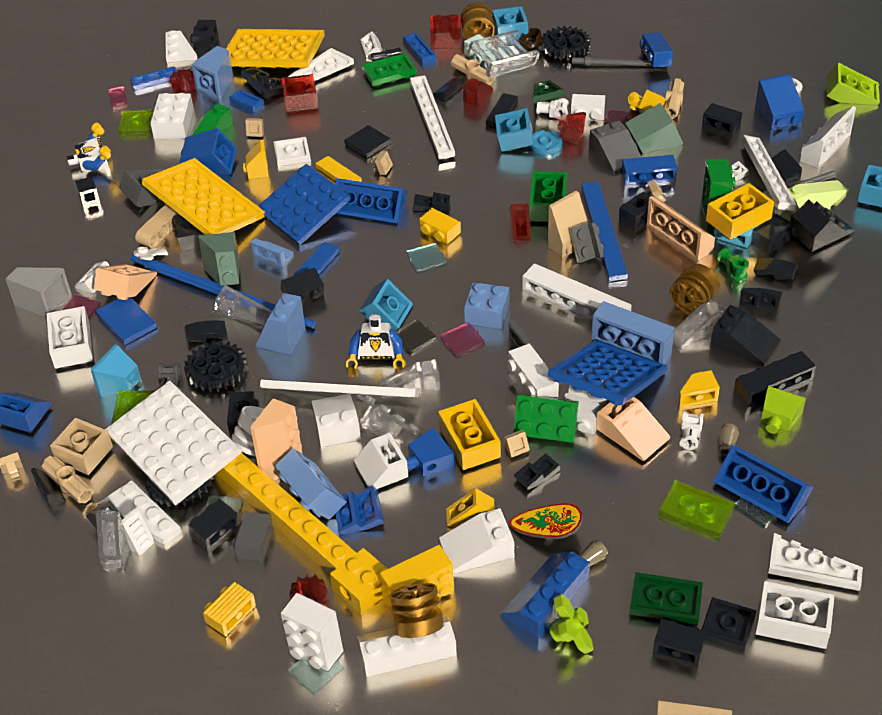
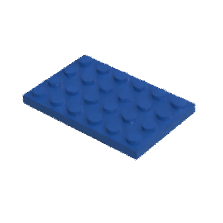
M596 339L551 367L547 376L553 378L557 383L571 385L575 390L589 392L593 397L607 399L611 404L623 405L665 374L668 365Z

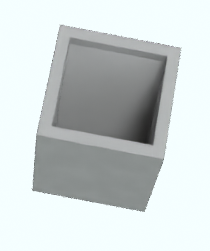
M17 267L5 278L14 306L46 318V313L56 312L72 296L63 268Z

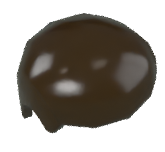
M530 28L528 34L522 33L519 39L520 46L526 50L538 48L542 40L541 30Z

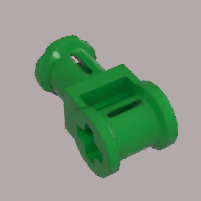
M723 248L717 254V260L727 266L726 272L731 275L733 281H746L748 278L746 269L749 267V261L738 254L734 256L730 249Z

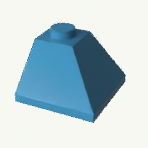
M116 344L91 368L97 393L101 398L128 392L141 379L137 364Z

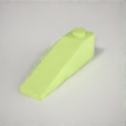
M838 180L795 185L788 188L797 206L794 211L787 210V212L791 215L796 213L808 199L814 203L818 201L830 210L834 203L840 201L849 192V189Z

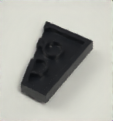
M256 67L241 70V76L264 98L292 91V85L288 83L285 85L281 83L280 79H273L269 77L268 73Z

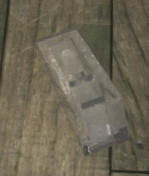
M227 285L223 287L215 299L216 310L231 318L263 328L272 313V310Z
M714 299L699 306L674 330L673 345L681 350L712 333L714 325L726 309Z
M436 359L416 362L380 381L379 387L418 389L419 393L440 390V377ZM381 395V396H382V399H384V398H391V397H397V396H384V395Z
M97 510L98 551L103 571L111 573L125 572L131 548L119 511Z

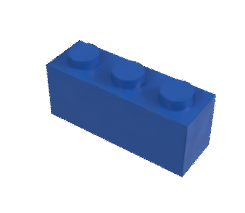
M661 32L643 33L642 39L639 42L640 49L643 50L644 55H646L652 66H672L673 50Z
M674 155L622 159L621 173L625 185L648 184L653 179L656 183L676 181L677 165Z

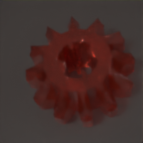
M178 69L177 72H173L170 76L171 86L177 93L190 92V90H194L196 87L191 69Z
M306 573L305 578L297 577V582L292 583L289 596L292 599L298 593L319 604H326L328 590L323 579H318L316 574L310 578Z

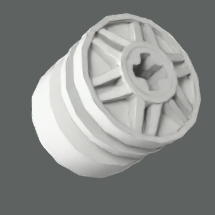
M245 406L241 410L238 418L239 425L235 427L231 440L242 452L256 457L250 427L264 409L255 406Z

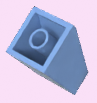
M216 46L191 65L196 90L221 100L233 78L229 50Z
M282 294L256 343L257 348L292 355L306 330L300 296Z

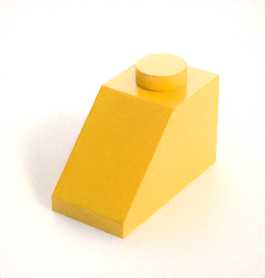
M260 140L246 155V162L243 163L244 173H248L249 179L269 177L264 140Z
M712 370L691 375L680 391L679 408L718 401L720 387Z
M476 488L446 508L447 526L458 527L478 514L495 510L494 498Z

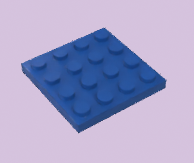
M306 163L258 207L265 211L263 215L268 221L300 246L351 199L347 193Z

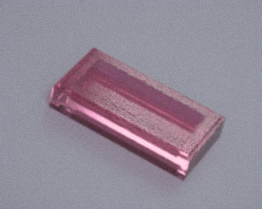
M124 86L108 89L113 112L129 109Z

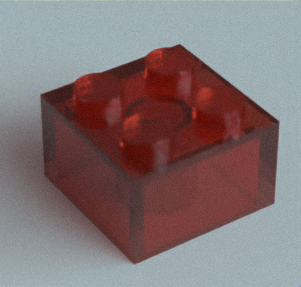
M460 15L430 16L431 49L462 48Z
M313 74L281 78L286 112L318 108Z

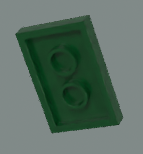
M635 572L629 614L698 625L703 582Z

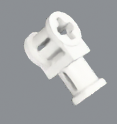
M564 98L551 102H538L536 114L547 113L549 117L564 120L568 116L570 102Z
M683 411L681 435L683 437L680 439V446L684 449L693 450L698 447L699 442L697 438L700 437V432L702 431L704 413L696 415Z

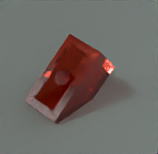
M471 78L463 86V103L478 107L493 91V87L485 82Z
M586 112L569 114L565 117L564 121L561 120L557 128L559 130L558 137L577 144L584 133Z
M528 203L510 205V225L513 240L531 239Z

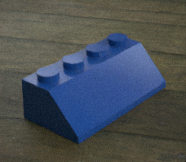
M336 178L335 185L347 193L351 199L337 214L392 223L399 222L405 209L407 190Z
M735 445L731 447L713 481L787 523L802 509L814 488Z
M572 551L552 554L502 611L501 616L538 639L558 615L555 609L554 598L562 594L570 601L589 578L590 562Z

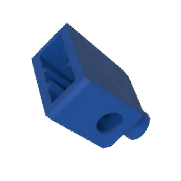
M434 428L408 445L409 457L406 458L408 471L417 468L423 476H427L455 466L454 452Z

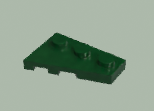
M550 80L534 84L533 104L546 100L555 101L564 96V90Z

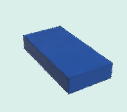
M240 89L229 97L230 102L252 112L264 105L263 99Z

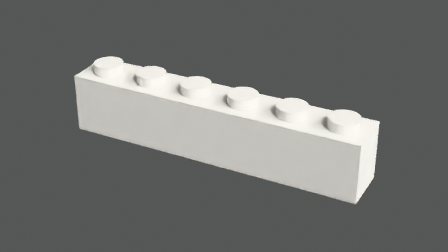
M535 263L523 275L522 290L593 320L594 313L603 301L631 311V304Z

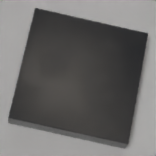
M367 125L346 138L344 142L346 146L368 158L391 144V138Z
M712 597L701 630L707 632L706 640L745 652L757 610Z

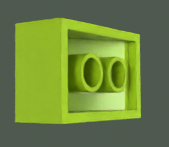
M837 63L826 75L827 97L831 100L850 104H880L878 82L840 63Z

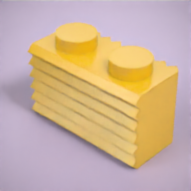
M434 208L429 209V212L427 211L419 219L421 232L429 234L432 238L434 237L437 241H442L445 244H448L461 233L460 221Z
M233 582L229 587H224L219 597L214 602H209L205 606L203 612L205 623L224 636H227L255 608L254 595L239 584H236V582Z

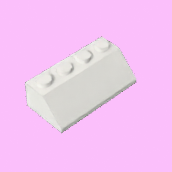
M856 107L847 108L834 114L831 119H828L825 125L820 127L806 144L802 145L800 161L819 168L851 135Z
M443 616L444 627L441 630L418 638H402L397 635L396 627L357 636L366 677L457 656L456 640L448 618Z

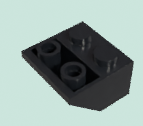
M808 199L793 215L816 239L823 243L848 233L843 228L845 224L837 217L835 218L833 216L834 213L818 201L814 203Z

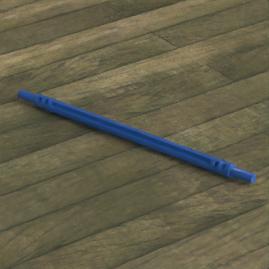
M134 254L131 255V261L144 265L147 269L262 312L271 314L276 306L273 303L224 285L220 286L216 282L154 259L144 260L134 256ZM304 317L305 326L311 328L316 326V321Z

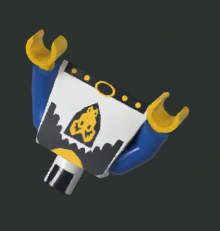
M97 122L91 127L94 133H91L85 142L74 146L76 154L67 156L69 166L80 164L81 171L83 172L109 168L107 159L111 157V150L107 146H102L100 137H97L104 133V129Z
M379 315L369 316V323H363L362 329L357 330L350 340L348 353L350 359L346 361V367L348 368V362L353 360L356 368L358 363L355 359L358 356V359H395L393 362L395 369H397V361L400 360L404 368L406 361L402 358L404 354L400 336L395 330L391 329L389 323H381Z

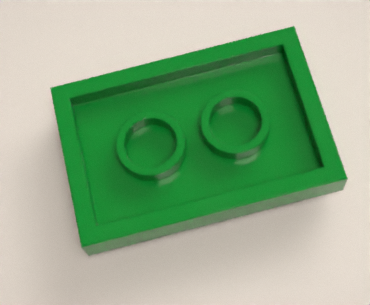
M406 53L362 64V70L372 86L417 75V69Z
M518 393L513 433L523 430L527 437L574 443L579 401Z

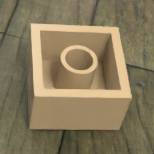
M74 418L50 447L53 455L66 466H71L73 469L89 475L112 449L113 445L107 430Z

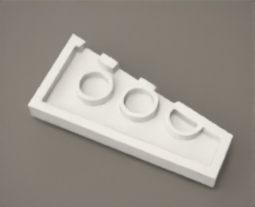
M330 48L312 60L308 68H300L289 75L288 81L298 87H302L353 65L354 59Z
M132 480L97 503L98 506L101 502L110 500L123 517H126L133 509H138L153 539L164 545L182 533L181 527Z
M774 533L768 573L860 591L863 567L835 556L833 558L827 557L822 554V551L817 549L809 550L802 547L799 542L794 540L791 542L781 539V535Z

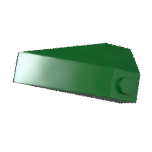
M216 104L197 120L189 136L219 128L224 133L233 124L231 109Z

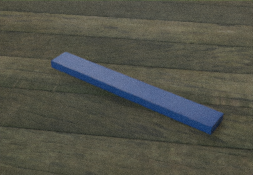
M599 182L582 183L581 189L591 222H595L599 228L598 235L604 248V257L602 259L609 281L627 279L628 274Z

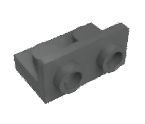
M586 221L568 228L578 263L595 257H604V248L598 235L599 228L595 222Z

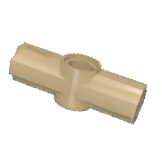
M456 54L451 61V66L465 73L466 78L470 81L478 80L489 87L495 80V74L480 67L478 60H468Z
M678 78L670 82L669 91L667 90L664 109L671 119L678 116L683 101L684 82Z
M49 456L44 459V463L41 466L42 470L60 486L62 492L68 493L78 503H86L91 500V496L94 493L93 489L75 474L73 467L66 466L56 456Z

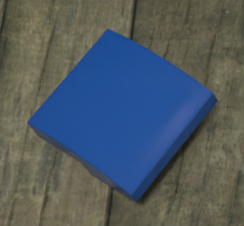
M374 486L357 494L349 491L342 495L347 502L335 513L340 534L360 532L384 523L378 490Z

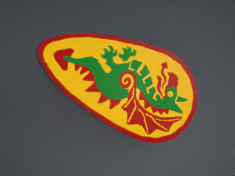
M553 504L520 513L510 519L509 525L512 529L524 535L545 539H562L574 534L580 528L583 522V514L579 507L574 504Z

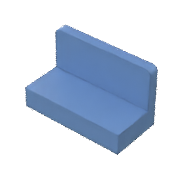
M256 238L251 241L253 256L281 267L294 255L293 251L268 241H261Z

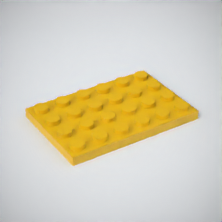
M237 29L226 50H229L231 67H296L304 69L309 67L325 33L324 30Z
M195 158L142 179L144 187L205 235L233 232L264 218L263 214L265 211Z

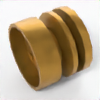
M473 3L463 9L461 25L465 40L479 34L489 41L494 35V23L490 8L485 4Z
M693 263L672 284L669 294L673 303L680 310L689 314H697L706 307L718 292L720 282L717 275L709 267Z
M416 583L406 585L389 594L390 602L393 604L392 612L397 614L394 617L398 636L402 638H418L436 633L444 627L441 608L437 607L440 601L435 584Z

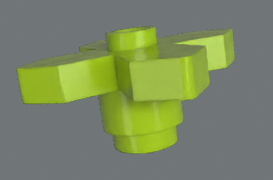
M562 594L555 597V609L560 618L554 620L553 624L549 627L553 639L556 642L574 640L578 650L584 654L593 651L592 639L584 628L589 624L587 612L581 607L574 609L569 599Z

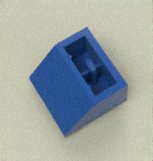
M17 392L1 393L0 424L31 433L52 403Z

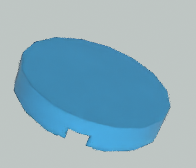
M540 130L533 134L534 145H530V149L533 152L541 155H552L561 150L562 137L558 133L550 130L549 132Z

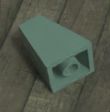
M661 103L625 123L631 137L634 138L633 141L637 149L640 148L642 153L683 145L673 121Z
M235 232L199 235L204 270L220 286L239 284L240 261Z

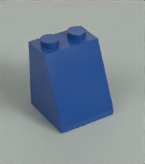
M786 74L759 80L755 108L770 129L801 124L804 108L791 75Z
M219 128L185 138L179 164L195 158L217 175H230L237 148Z

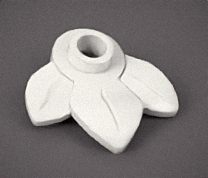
M138 247L134 251V256L144 260H152L156 255H168L167 250L164 248L148 249L147 247Z

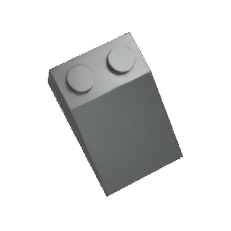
M619 120L590 130V148L613 174L622 171V159L641 158L628 129Z
M166 169L124 170L119 189L135 206H151L161 201V199L142 185V179Z

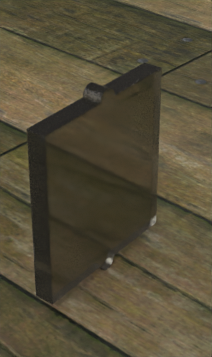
M418 319L396 331L402 339L403 348L410 354L437 338L429 330V327L422 324Z

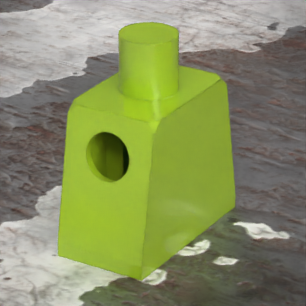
M768 386L761 418L762 424L767 425L766 430L772 434H776L779 429L790 431L803 413L806 398Z

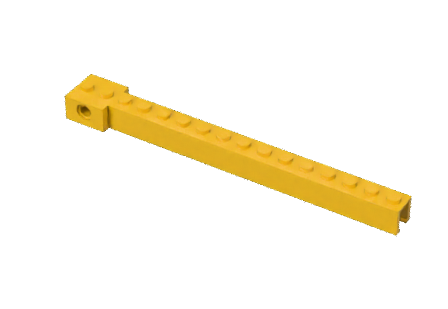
M241 453L216 473L259 513L270 514L272 524L330 576L332 589L361 616L383 599L380 573L387 570V568L364 548L356 553L244 454Z

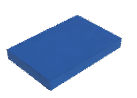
M128 297V300L116 299L95 311L100 320L124 345L157 328L156 322L131 297Z

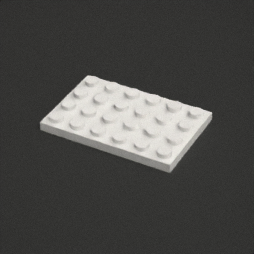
M168 381L105 429L109 432L108 434L111 439L174 505L181 502L242 453L240 448L171 381Z

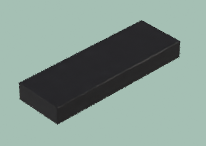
M503 93L487 117L486 125L496 127L495 115L511 112L518 101V96Z

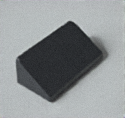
M464 76L452 78L435 91L433 96L446 101L465 86Z
M786 149L771 158L785 182L801 178L802 167Z
M31 469L35 483L50 507L54 508L66 502L65 497L51 477L41 470Z

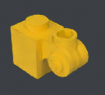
M646 90L643 97L636 92H632L628 96L630 104L628 108L636 112L638 109L645 112L659 103L663 106L666 99L649 90Z

